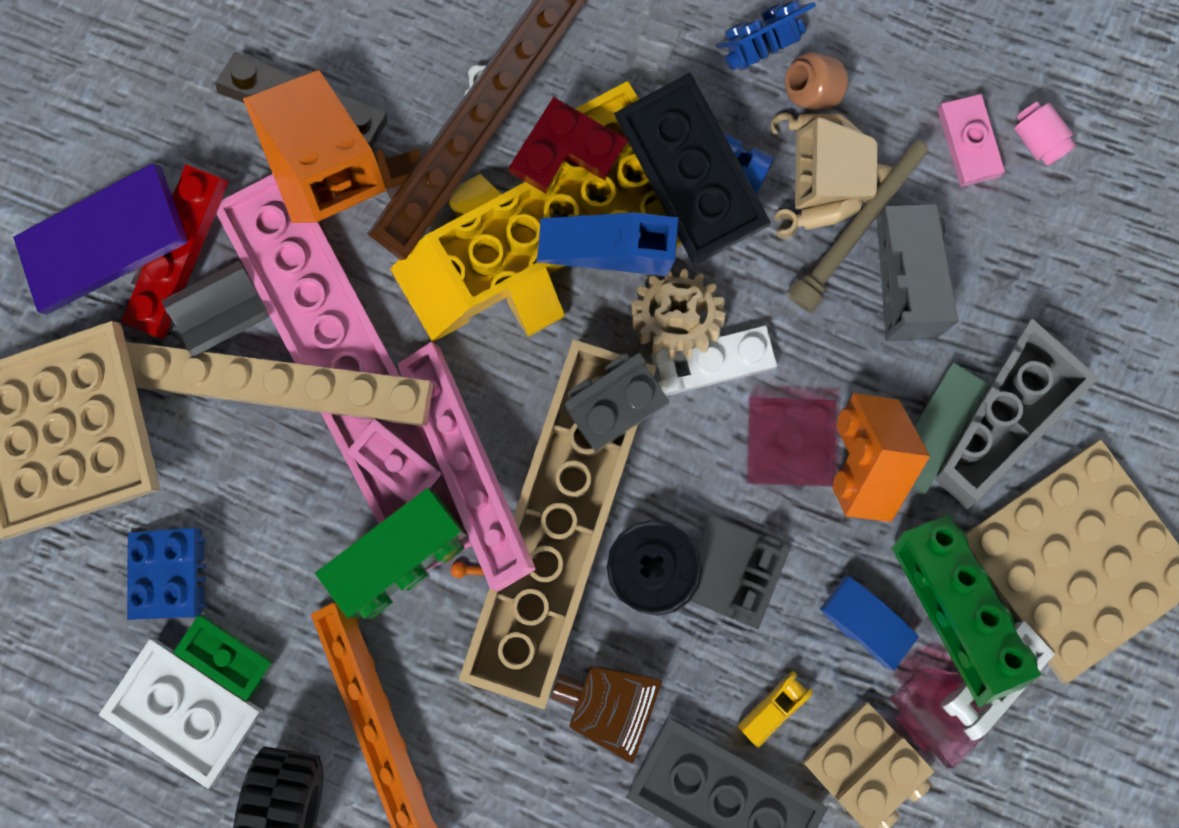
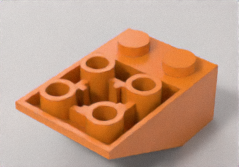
M320 70L310 72L243 98L292 223H316L386 191L371 147Z

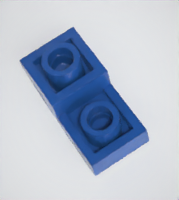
M844 576L819 609L847 638L857 640L884 668L895 671L919 638L887 605L849 576Z

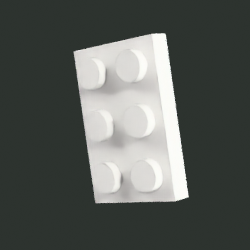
M149 639L99 713V716L207 789L214 787L263 710L250 701L243 700L174 654L172 649L157 639Z

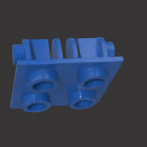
M793 0L786 4L784 2L779 3L761 12L762 21L760 19L749 23L745 21L729 28L724 32L727 39L715 45L717 48L728 47L730 53L725 55V59L729 68L732 71L737 68L742 71L746 67L760 61V58L765 59L768 57L766 45L770 52L775 54L779 52V49L800 41L801 35L806 33V29L800 18H794L816 7V4L813 2L800 5L798 0Z
M182 528L128 533L127 620L186 618L202 615V608H206V603H204V586H197V582H206V577H197V569H206V564H197V560H204V543L206 538L202 537V529Z

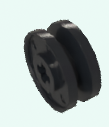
M657 520L635 523L620 533L609 550L606 566L609 584L619 600L639 613L653 616L676 613L689 604L700 588L703 573L700 553L687 534L671 523ZM664 559L665 562L661 567L665 571L662 576L658 578L651 574L646 577V574L650 571L646 568L647 563L650 560L659 563Z

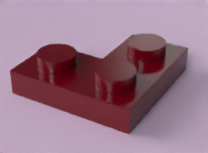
M553 96L509 165V173L546 194L566 161L570 160L605 181L626 148L628 139Z

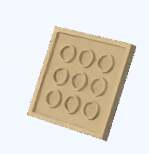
M109 321L0 359V539L14 538L161 490L121 323Z
M1102 440L1090 444L965 532L969 549L978 565L985 568L989 574L991 586L1016 621H1026L1055 654L1047 664L1061 683L1068 684L1179 604V544Z

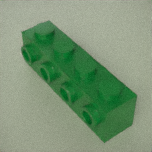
M950 514L905 531L891 549L977 706L980 708L1019 691L1039 678L1042 674L1038 669L1035 654L1027 645H1024L1014 627L1012 614L1006 606L1000 603L991 587L989 574L983 566L978 565L969 549L966 534L960 527L956 526Z

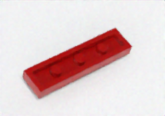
M185 164L172 197L188 243L143 266L121 322L155 337L165 339L172 319L164 309L162 300L186 288L228 186V181Z

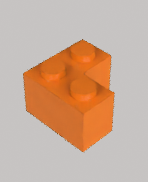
M853 393L846 408L840 412L836 428L849 452V456L841 471L834 478L833 492L839 501L845 517L892 522L929 460L930 454L898 399Z

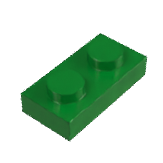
M204 615L196 617L173 652L245 701L251 700L275 663Z

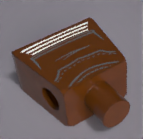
M591 665L585 682L559 674L550 699L575 708L569 724L571 729L625 761L634 763L662 680L654 676Z

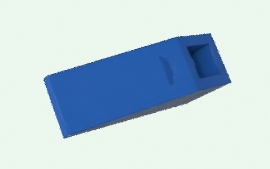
M619 213L541 218L537 263L668 276L675 262L678 217L642 213Z

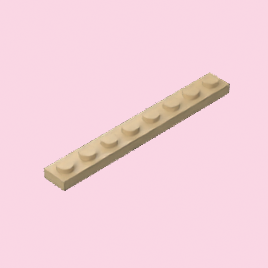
M126 342L136 388L427 427L434 386L428 380L202 352L196 356H191L186 349Z

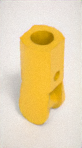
M791 671L737 725L757 748L799 709L814 692L810 687L805 689L795 679L797 677L795 671ZM782 692L793 701L785 710L774 701Z

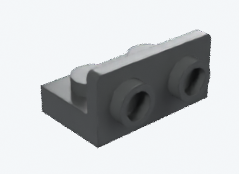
M640 353L631 359L628 354L618 357L605 367L607 375L595 383H592L590 379H586L567 393L571 399L565 402V410L595 453L670 402L644 365L645 359Z

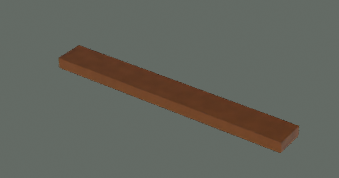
M533 0L370 228L367 233L370 237L399 260L407 259L587 0Z

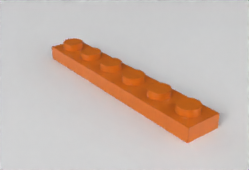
M333 602L312 613L311 617L391 828H438L431 817L423 796L422 785L417 779L408 757L406 743L395 723L390 701L382 689L375 670L374 659L368 652L361 634L358 618H347L336 602Z

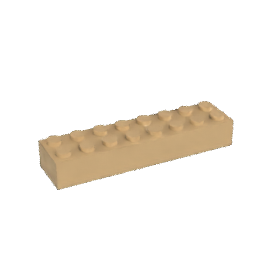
M574 339L572 340L513 516L536 570L500 591L492 590L489 587L458 681L545 709L638 427V425L595 453L565 410V402L571 399L567 393L586 379H590L592 383H595L607 375L605 367L622 356L620 354ZM645 363L644 365L654 378L657 366Z

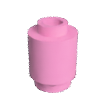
M1037 101L1016 116L1020 123L1014 128L1015 132L1037 161L1042 159L1047 167L1076 147L1071 139L1074 134L1051 103L1041 106Z

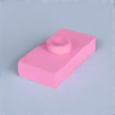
M982 94L942 103L937 110L960 187L1001 177L1005 170Z
M375 419L372 420L346 451V454L406 503L427 487L432 490L443 477L438 470Z

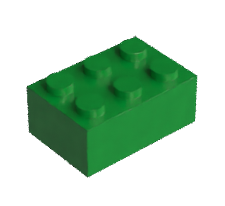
M427 487L314 574L347 618L363 617L365 620L371 617L373 619L394 603L390 596L399 589L401 591L405 589L410 591L428 578L430 575L426 569L433 563L438 561L445 564L465 549L462 541L468 537V534L440 496Z

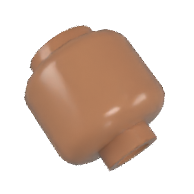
M814 52L801 54L794 59L785 77V89L788 98L796 106L818 111L833 109L844 97L848 86V73L844 64L836 57Z

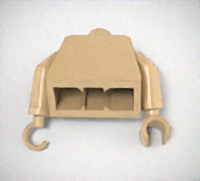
M784 112L779 113L772 119L770 129L773 134H778L776 126L782 120L789 121L790 130H798L796 133L795 209H802V214L795 215L793 211L788 209H782L775 214L774 221L789 219L793 222L789 229L776 232L777 237L781 239L792 238L796 234L798 227L804 226L806 230L830 226L857 214L862 204L875 198L878 187L893 169V167L877 164V142L875 139L862 134L844 115L800 114L798 119H795L791 114Z

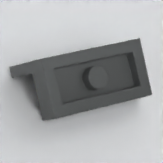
M240 261L162 300L164 309L181 333L185 346L191 356H196L269 317L255 286Z

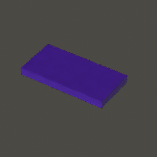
M155 163L140 169L13 237L38 313L45 315L188 243L163 169Z

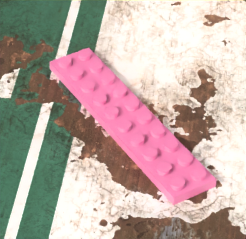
M273 174L221 200L216 214L294 363L401 377L319 222L292 223ZM321 413L378 524H380L404 506L406 502L346 454V451L372 422V419ZM377 420L442 474L423 426ZM443 476L432 491L440 496L466 531ZM469 537L462 541V544L465 546L463 551L473 547ZM436 561L431 566H429L426 569V571H429L430 569L440 565L443 562L439 563L438 561Z

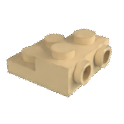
M866 701L802 761L807 769L862 828H891L900 816L896 809L907 798L915 802L924 796L932 786L928 778L935 772L903 737L899 736Z

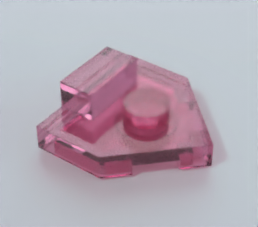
M930 668L918 669L889 697L900 711L896 718L924 752L933 751L947 769L955 768L983 739L982 736L977 740H971L963 731L964 724L956 715L950 716L941 706L942 701L952 691L956 690L964 680L960 673ZM973 699L970 705L978 713L980 711V708L977 706L975 700Z

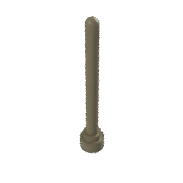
M915 141L878 187L875 198L867 201L811 275H804L801 280L796 279L785 293L791 301L806 312L813 314L823 301L821 295L825 291L823 288L824 284L926 155L928 146L924 141Z

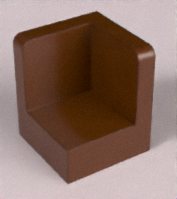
M383 149L374 151L384 186L390 199H392L422 157L419 149L386 158Z

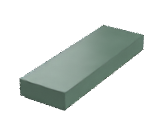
M955 363L948 366L913 425L930 454L929 460L911 488L921 495L926 494L990 387V384Z

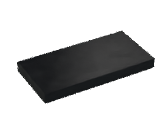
M691 72L614 113L666 215L678 217L677 236L693 266L771 226L768 215Z

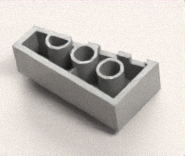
M1031 319L1015 340L990 383V387L937 474L935 481L966 510L969 509L1065 414L1099 377L1034 319Z

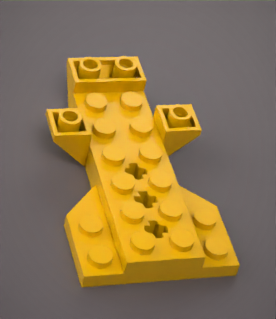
M626 81L575 109L626 138L614 113L636 102L639 98L630 83ZM627 142L626 148L605 181L570 160L566 161L546 194L526 182L501 194L481 174L465 181L455 188L447 200L457 219L426 234L416 244L407 259L398 260L390 268V271L432 342L468 324L470 317L507 298L509 307L529 338L565 318L549 274L566 265L537 263L541 218H552L553 211L555 210L561 215L568 213V217L619 213L667 215L629 142ZM627 171L633 176L640 174V182L628 181L625 178ZM590 191H594L596 195L604 193V201L598 203L596 200L591 201L589 199ZM678 236L676 240V248L682 245Z

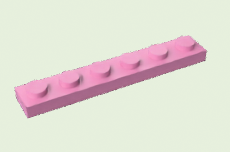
M431 342L397 365L402 377L428 380L434 384L427 427L423 426L487 583L490 589L500 591L533 572L536 568L442 350L438 345Z

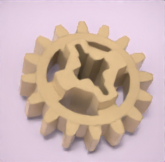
M687 269L681 271L680 277H673L670 271L668 276H664L662 281L653 275L650 276L649 289L639 286L637 289V300L632 301V315H634L632 327L633 330L640 331L639 342L645 344L652 341V353L656 355L664 348L668 350L669 359L673 360L677 351H683L687 359L692 358V350L695 347L703 353L707 352L709 340L717 342L720 335V327H724V298L716 297L717 286L711 284L704 287V275L702 274L696 276L694 280L689 279ZM656 304L657 309L655 310L654 317L651 318L650 310ZM705 310L707 318L705 322L701 324V313Z

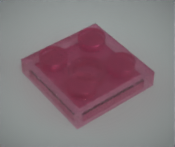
M750 397L748 399L746 484L832 487L835 478L836 400Z

